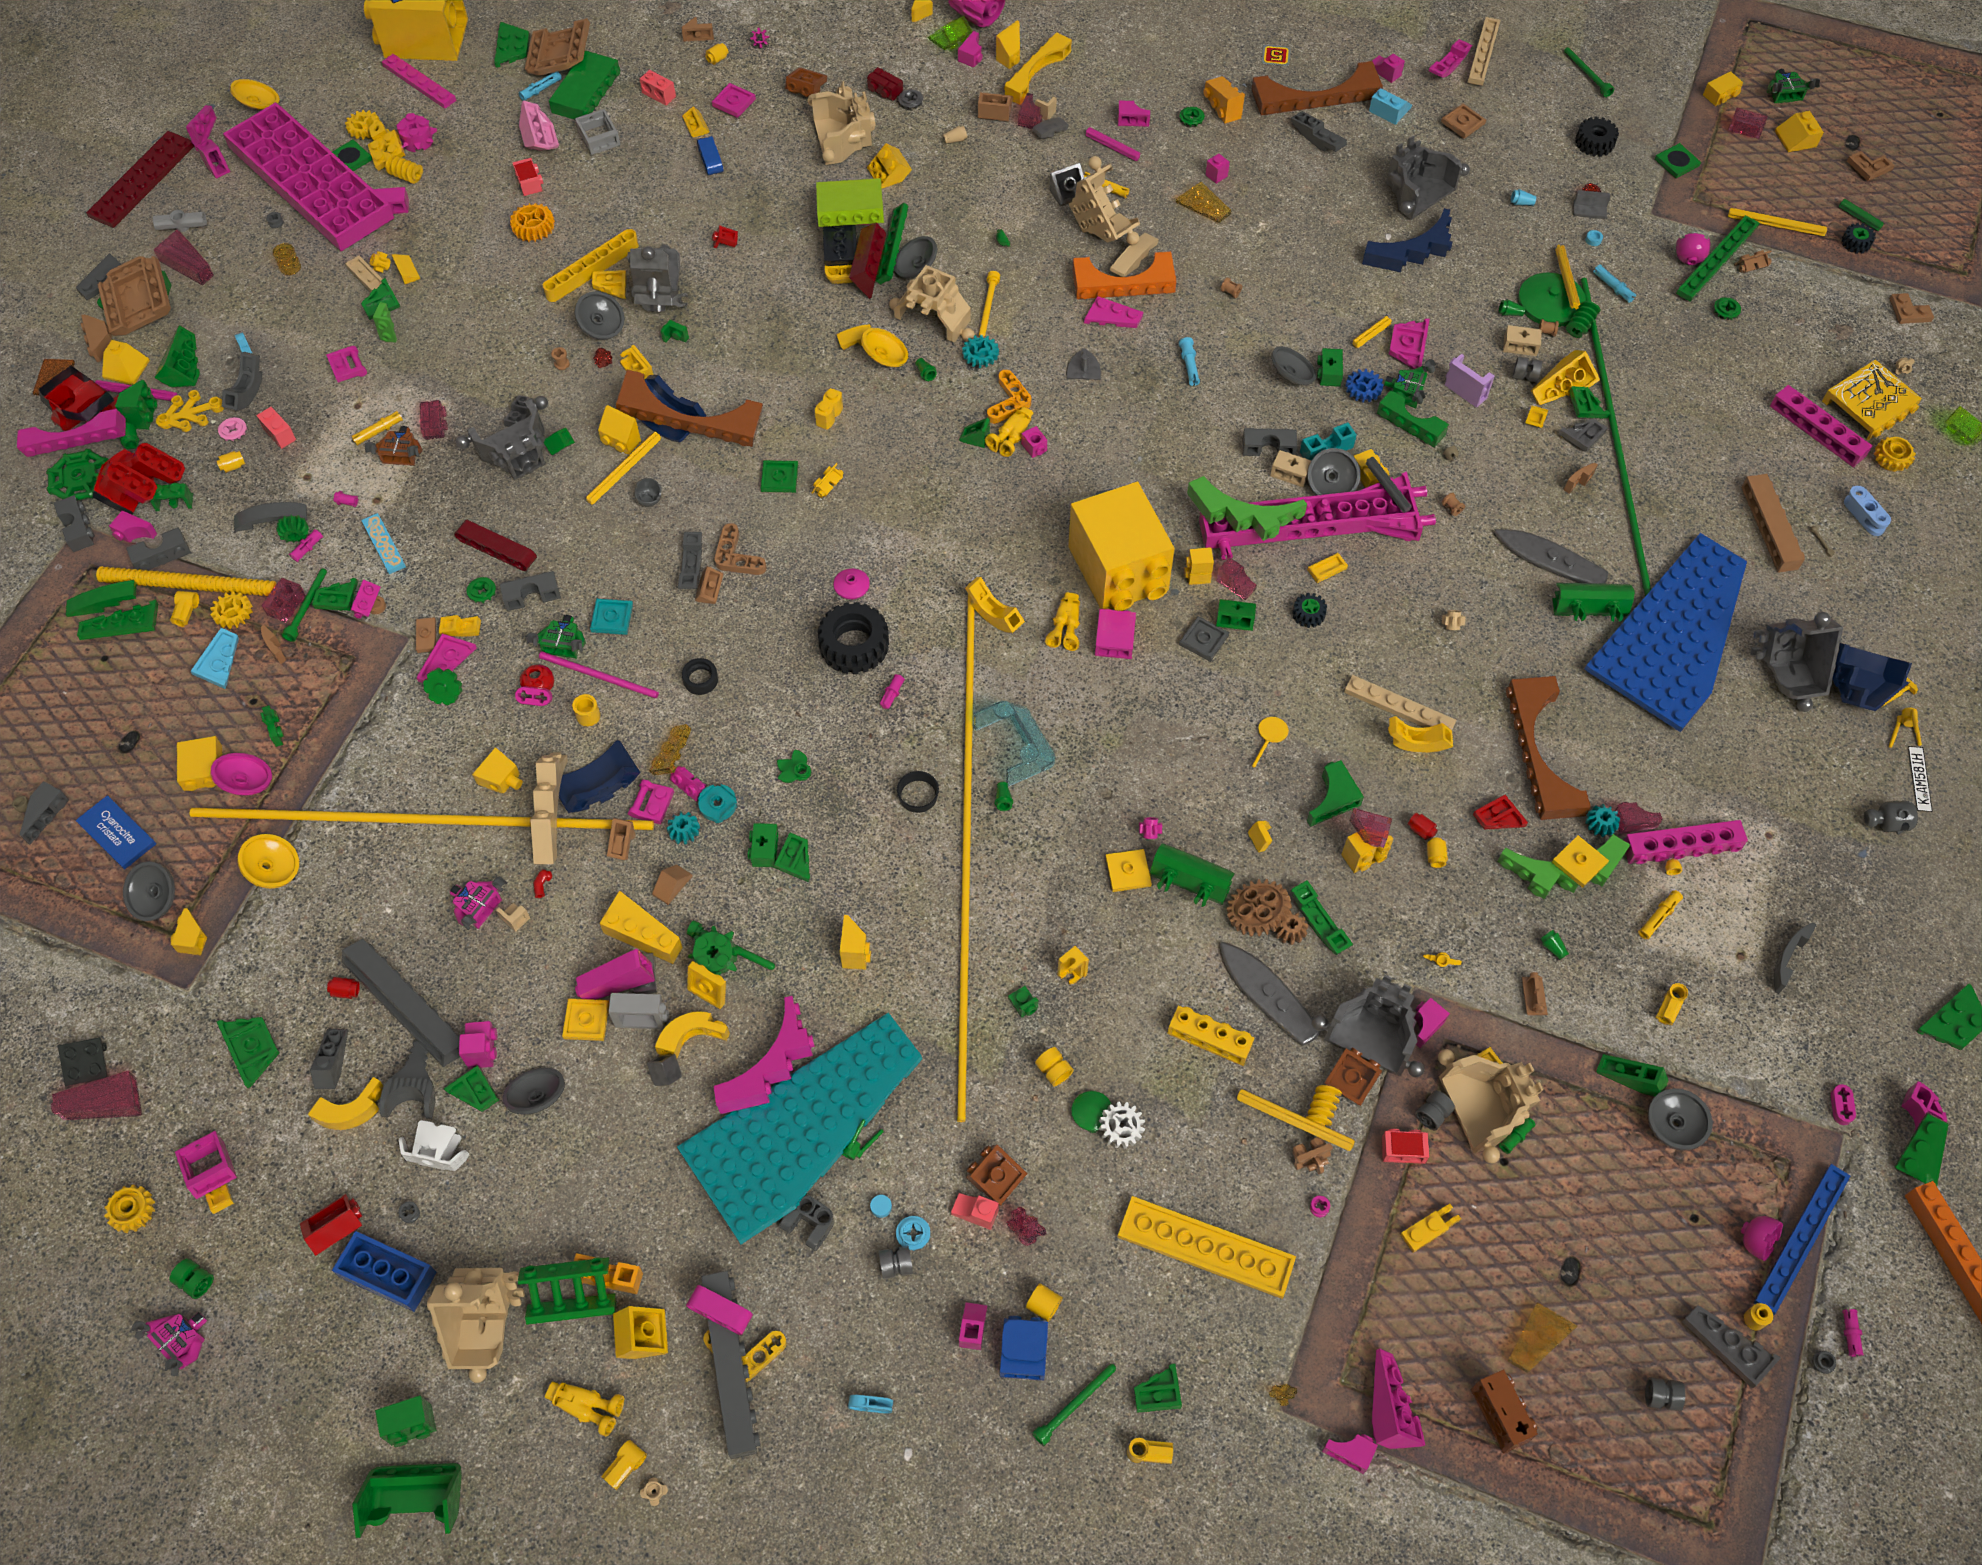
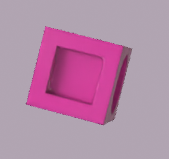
M1037 426L1022 433L1021 444L1032 458L1042 455L1047 451V439Z

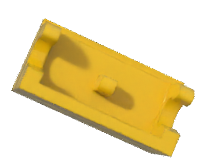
M632 345L631 348L620 354L621 357L628 355L620 361V364L626 371L628 369L644 373V380L649 375H653L652 366L635 345Z
M1073 946L1058 959L1057 976L1062 979L1067 974H1073L1074 978L1070 979L1069 985L1075 984L1079 979L1087 976L1089 959L1076 946Z

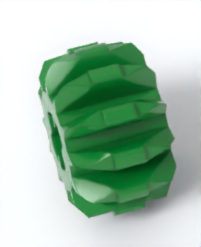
M291 514L289 517L284 516L283 519H278L276 530L280 540H285L286 543L290 541L294 543L295 541L300 542L307 537L309 527L305 518H300L299 515L292 516Z

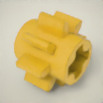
M377 251V254L373 253L371 255L370 265L373 266L374 271L383 273V270L387 271L389 269L391 261L387 258L388 254Z

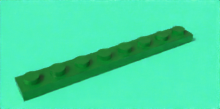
M1745 215L1679 287L1676 294L1691 302L1752 235L1760 223Z

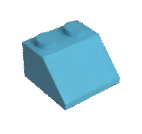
M1380 88L1372 96L1369 112L1396 125L1411 109L1412 104Z

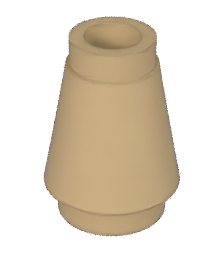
M957 126L943 134L946 144L961 142L968 138L964 126Z

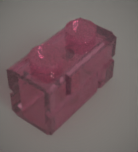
M1737 107L1728 130L1759 139L1768 116Z
M440 400L420 402V428L425 440L444 438L445 430H448L447 421L444 420V417H447V410L445 406H442Z

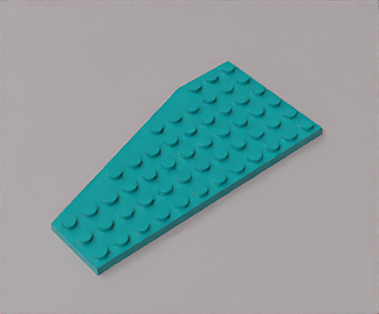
M887 1013L792 1073L791 1079L773 1085L771 1087L772 1094H769L770 1103L732 1111L677 1146L679 1152L740 1245L800 1205L801 1199L843 1154V1150L851 1142L862 1119H865L864 1127H866L885 1104V1100L920 1063L922 1055L892 1016Z

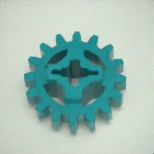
M974 335L973 340L968 338V342H964V347H962L963 359H967V364L972 363V367L976 365L979 368L982 365L988 367V363L993 365L994 360H998V343H995V339L989 340V336L983 338V335H980V338H977Z

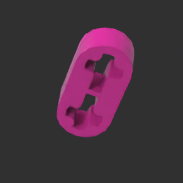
M524 686L517 689L515 693V698L519 703L545 706L553 698L551 691L545 688ZM525 691L526 694H530L532 697H527L524 700V696H521V693ZM544 693L547 699L542 702V699L536 698V695Z
M1841 1084L1831 1091L1832 1112L1834 1120L1838 1124L1848 1125L1856 1117L1854 1096L1850 1087ZM1840 1091L1842 1095H1846L1844 1099H1842L1841 1095H1838ZM1843 1110L1844 1114L1849 1116L1846 1119L1844 1115L1840 1114Z

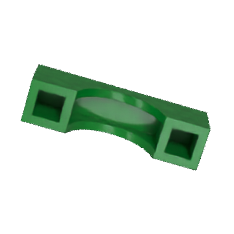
M1392 390L1381 400L1377 410V414L1434 448L1445 437L1449 424L1436 416L1417 418L1411 415L1405 408V398Z

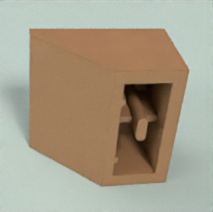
M980 92L978 118L1009 121L1013 96Z

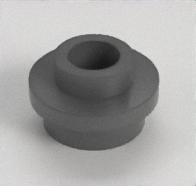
M1819 1351L1813 1356V1365L1820 1373L1829 1374L1836 1368V1359L1827 1351ZM1821 1359L1826 1361L1827 1366L1822 1365Z

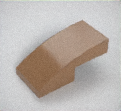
M1592 463L1576 471L1568 479L1564 491L1570 494L1578 483L1585 486L1594 475L1598 464Z
M261 626L262 637L267 647L281 665L286 661L282 651L278 648L281 644L275 634L266 626Z

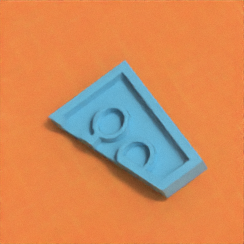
M220 628L192 668V675L226 689L239 641L238 635Z

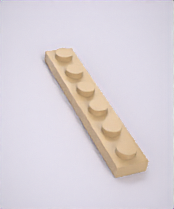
M1485 17L1467 83L1483 86L1501 20Z
M1352 675L1344 691L1348 695L1424 728L1443 723L1453 730L1457 721L1454 718Z

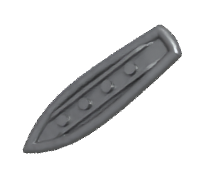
M1494 530V534L1508 549L1542 569L1578 583H1606L1607 570L1555 542L1518 530Z
M1220 942V949L1226 968L1242 992L1266 1016L1301 1046L1314 1041L1321 1031L1313 1028V1018L1283 981L1267 965L1249 952L1234 945Z

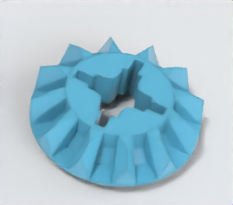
M909 1216L898 1224L896 1237L901 1246H909V1250L915 1251L922 1249L929 1242L930 1227L923 1218ZM912 1225H914L916 1232L920 1233L916 1235L914 1241H912L911 1235H907V1233L911 1232Z

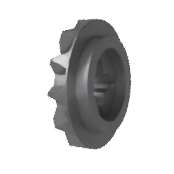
M909 89L900 93L898 101L900 106L912 110V108H918V106L922 105L923 95L917 90Z

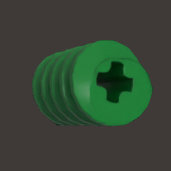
M1590 301L1580 303L1579 308L1567 324L1566 331L1575 338H1582L1583 335L1587 334L1591 324L1594 323V319L1600 313V307Z

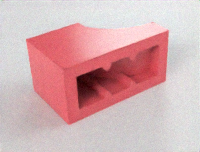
M959 1193L951 1215L991 1230L999 1211V1203L982 1196L972 1197Z

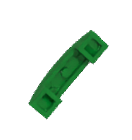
M1308 880L1291 889L1292 896L1306 921L1321 941L1335 955L1353 946V943L1343 929H1338L1317 899L1318 894Z

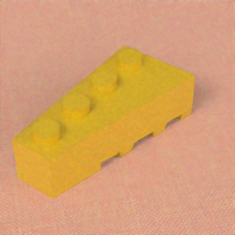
M621 891L618 892L599 923L604 934L644 952L653 953L654 956L671 964L675 962L683 948L680 938Z

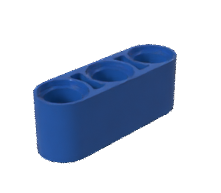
M713 136L697 139L698 149L707 175L724 172Z

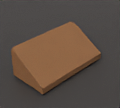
M707 566L701 574L695 601L715 604L724 573Z

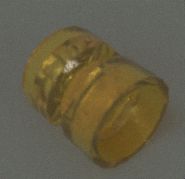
M282 243L273 249V256L282 274L294 275L299 272L301 263L291 244Z

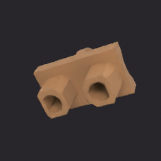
M1316 1137L1310 1142L1313 1150L1307 1152L1303 1144L1293 1147L1292 1152L1295 1158L1294 1166L1296 1170L1307 1166L1309 1172L1316 1170L1318 1174L1324 1173L1323 1166L1329 1164L1327 1158L1331 1156L1330 1151L1333 1150L1331 1143L1326 1144L1323 1139Z

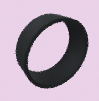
M910 772L904 775L898 782V798L902 806L908 811L915 813L928 811L937 801L939 793L938 782L927 772ZM924 781L933 787L935 798L924 806H911L901 799L903 788L911 782Z

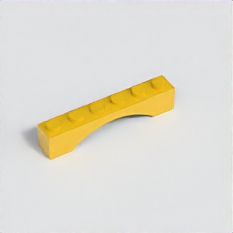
M1057 32L1050 37L1047 43L1041 46L1035 55H1032L1031 59L1014 74L1010 81L1005 83V95L1013 96V102L1021 105L1029 96V83L1032 77L1041 68L1054 62L1063 61L1071 53L1072 39Z

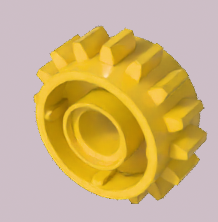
M1895 436L1886 437L1885 440L1881 439L1874 449L1876 450L1874 452L1875 460L1882 468L1894 472L1903 471L1904 468L1908 469L1915 460L1914 456L1916 453L1913 452L1914 447L1907 440Z
M132 1184L130 1188L123 1186L121 1190L114 1191L115 1194L108 1198V1205L104 1207L107 1210L104 1217L109 1220L107 1223L111 1227H114L118 1232L121 1230L125 1233H128L129 1230L136 1232L138 1228L145 1227L147 1221L152 1219V1212H155L152 1205L155 1203V1200L151 1198L152 1194L146 1191L145 1188L142 1186L138 1188ZM133 1205V1208L127 1212V1209Z

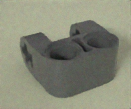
M805 1195L799 1202L800 1205L783 1218L780 1228L790 1234L800 1220L803 1219L815 1227L806 1245L817 1251L833 1228L834 1217L828 1207L813 1197ZM805 1204L812 1205L809 1211L801 1210ZM821 1216L829 1217L826 1223L818 1221Z

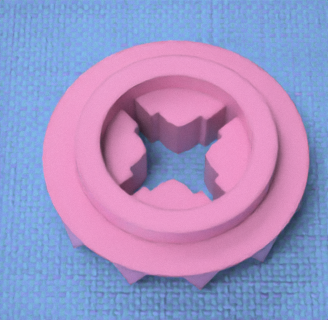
M229 418L219 425L218 433L225 441H234L236 438L240 439L241 435H245L247 426L240 418Z

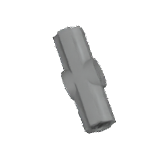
M174 210L169 215L153 216V224L155 230L176 229L178 232H185L190 227L207 226L205 212L184 213L182 210Z

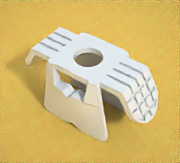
M423 1120L418 1122L412 1153H408L404 1137L399 1138L401 1155L406 1161L441 1170L456 1171L467 1160L469 1153L463 1150L451 1159L462 1137L455 1134L456 1129L454 1127L446 1125L435 1126L433 1122Z

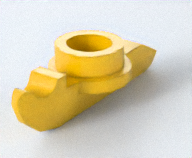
M1440 952L1437 955H1423L1424 958L1435 961L1440 967H1445L1448 964L1461 965L1462 963L1461 960L1450 958L1445 952Z

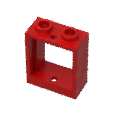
M345 1194L300 1223L303 1239L315 1256L362 1226L360 1218L363 1215L354 1198L350 1200Z

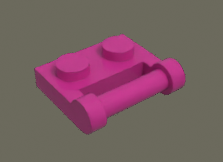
M350 346L326 355L338 383L356 376L363 377L367 374V370L362 365L358 356L356 346ZM347 356L352 357L355 368H350L346 359Z
M641 780L639 792L633 806L629 808L628 815L640 820L654 821V823L661 825L673 797L674 789L651 783L648 780ZM647 791H651L652 793L644 812L640 811Z

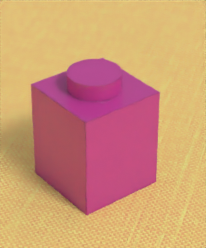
M1218 153L1207 160L1205 175L1217 184L1228 177L1230 162Z

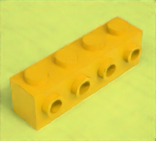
M1179 1005L1167 1033L1242 1066L1245 1064L1255 1039L1246 1031L1235 1030L1227 1023H1219L1208 1015H1200L1189 1007H1181Z

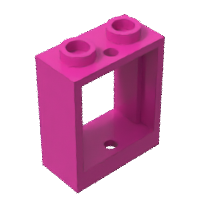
M216 1131L175 1151L186 1187L196 1199L237 1178L225 1143ZM218 1150L222 1163L194 1176L190 1164Z

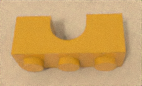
M576 1253L574 1261L589 1260L596 1257ZM618 1262L617 1265L609 1264L608 1274L603 1275L605 1287L637 1294L643 1272L636 1265ZM594 1276L581 1277L582 1283L596 1286Z

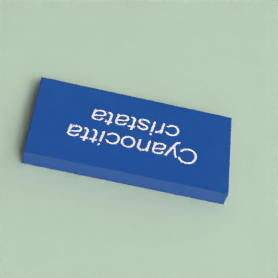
M108 795L75 820L124 870L156 845L155 841Z

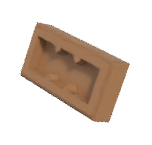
M435 617L416 619L417 653L432 652L436 645Z

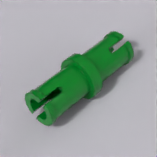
M1529 1117L1525 1119L1524 1124L1514 1127L1512 1132L1499 1144L1500 1149L1504 1153L1510 1154L1518 1143H1522L1526 1139L1525 1136L1535 1127V1122Z

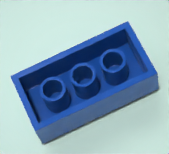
M357 1231L354 1232L332 1269L339 1278L415 1312L437 1273L431 1265Z

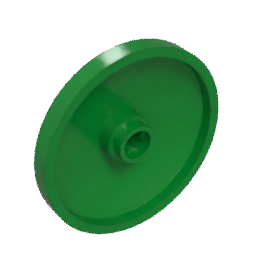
M1551 272L1535 274L1523 282L1518 293V304L1525 307L1524 314L1540 324L1541 319H1544L1547 322L1554 323L1559 321L1558 327L1567 326L1577 310L1570 307L1562 274ZM1575 282L1580 303L1586 301V296L1583 289Z

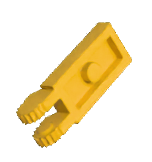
M1451 1204L1441 1208L1438 1212L1431 1213L1400 1234L1413 1253L1447 1232L1450 1227L1461 1220L1459 1215L1453 1216L1446 1223L1442 1220L1441 1216L1449 1213L1453 1208Z

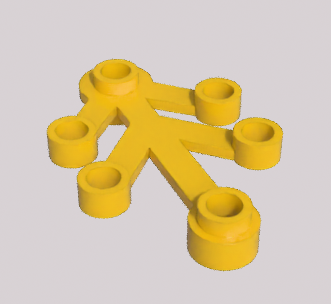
M191 390L188 393L189 399L180 412L175 413L178 407L184 404V401L179 395L172 397L171 402L173 404L166 413L157 416L156 424L162 429L175 427L183 432H188L192 428L189 421L197 423L199 426H206L209 423L206 415L196 416L194 414L209 409L218 413L223 411L225 407H222V399L218 397H212L208 403L193 407L196 401L200 400L201 396L197 390Z

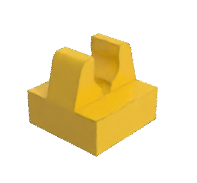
M1531 405L1525 423L1542 428L1548 410Z

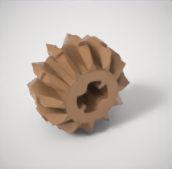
M1291 912V915H1286L1288 921H1281L1282 927L1275 926L1277 939L1283 938V944L1290 941V944L1293 945L1295 941L1300 943L1302 938L1306 937L1308 924L1304 923L1305 917L1299 918V912L1295 913V915Z

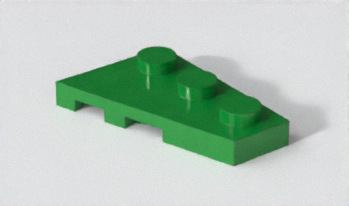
M1927 1112L1895 1164V1168L1925 1184L1934 1181L1937 1186L1949 1124Z

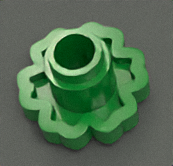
M436 668L427 674V678L423 681V690L429 693V699L436 704L443 702V704L448 706L451 703H455L458 696L462 693V682L457 680V674L450 669L443 671L441 668Z

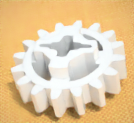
M1117 1102L1115 1107L1112 1104L1109 1105L1108 1110H1104L1102 1113L1104 1117L1099 1119V1122L1103 1124L1099 1127V1130L1105 1132L1102 1138L1108 1137L1109 1145L1115 1142V1148H1118L1120 1144L1123 1145L1124 1149L1128 1147V1144L1134 1146L1136 1140L1139 1141L1142 1138L1139 1133L1145 1131V1128L1141 1127L1145 1120L1139 1119L1142 1113L1134 1112L1136 1106H1133L1131 1109L1128 1108V1102L1124 1106H1121L1120 1102ZM1121 1122L1124 1123L1123 1128L1119 1126Z

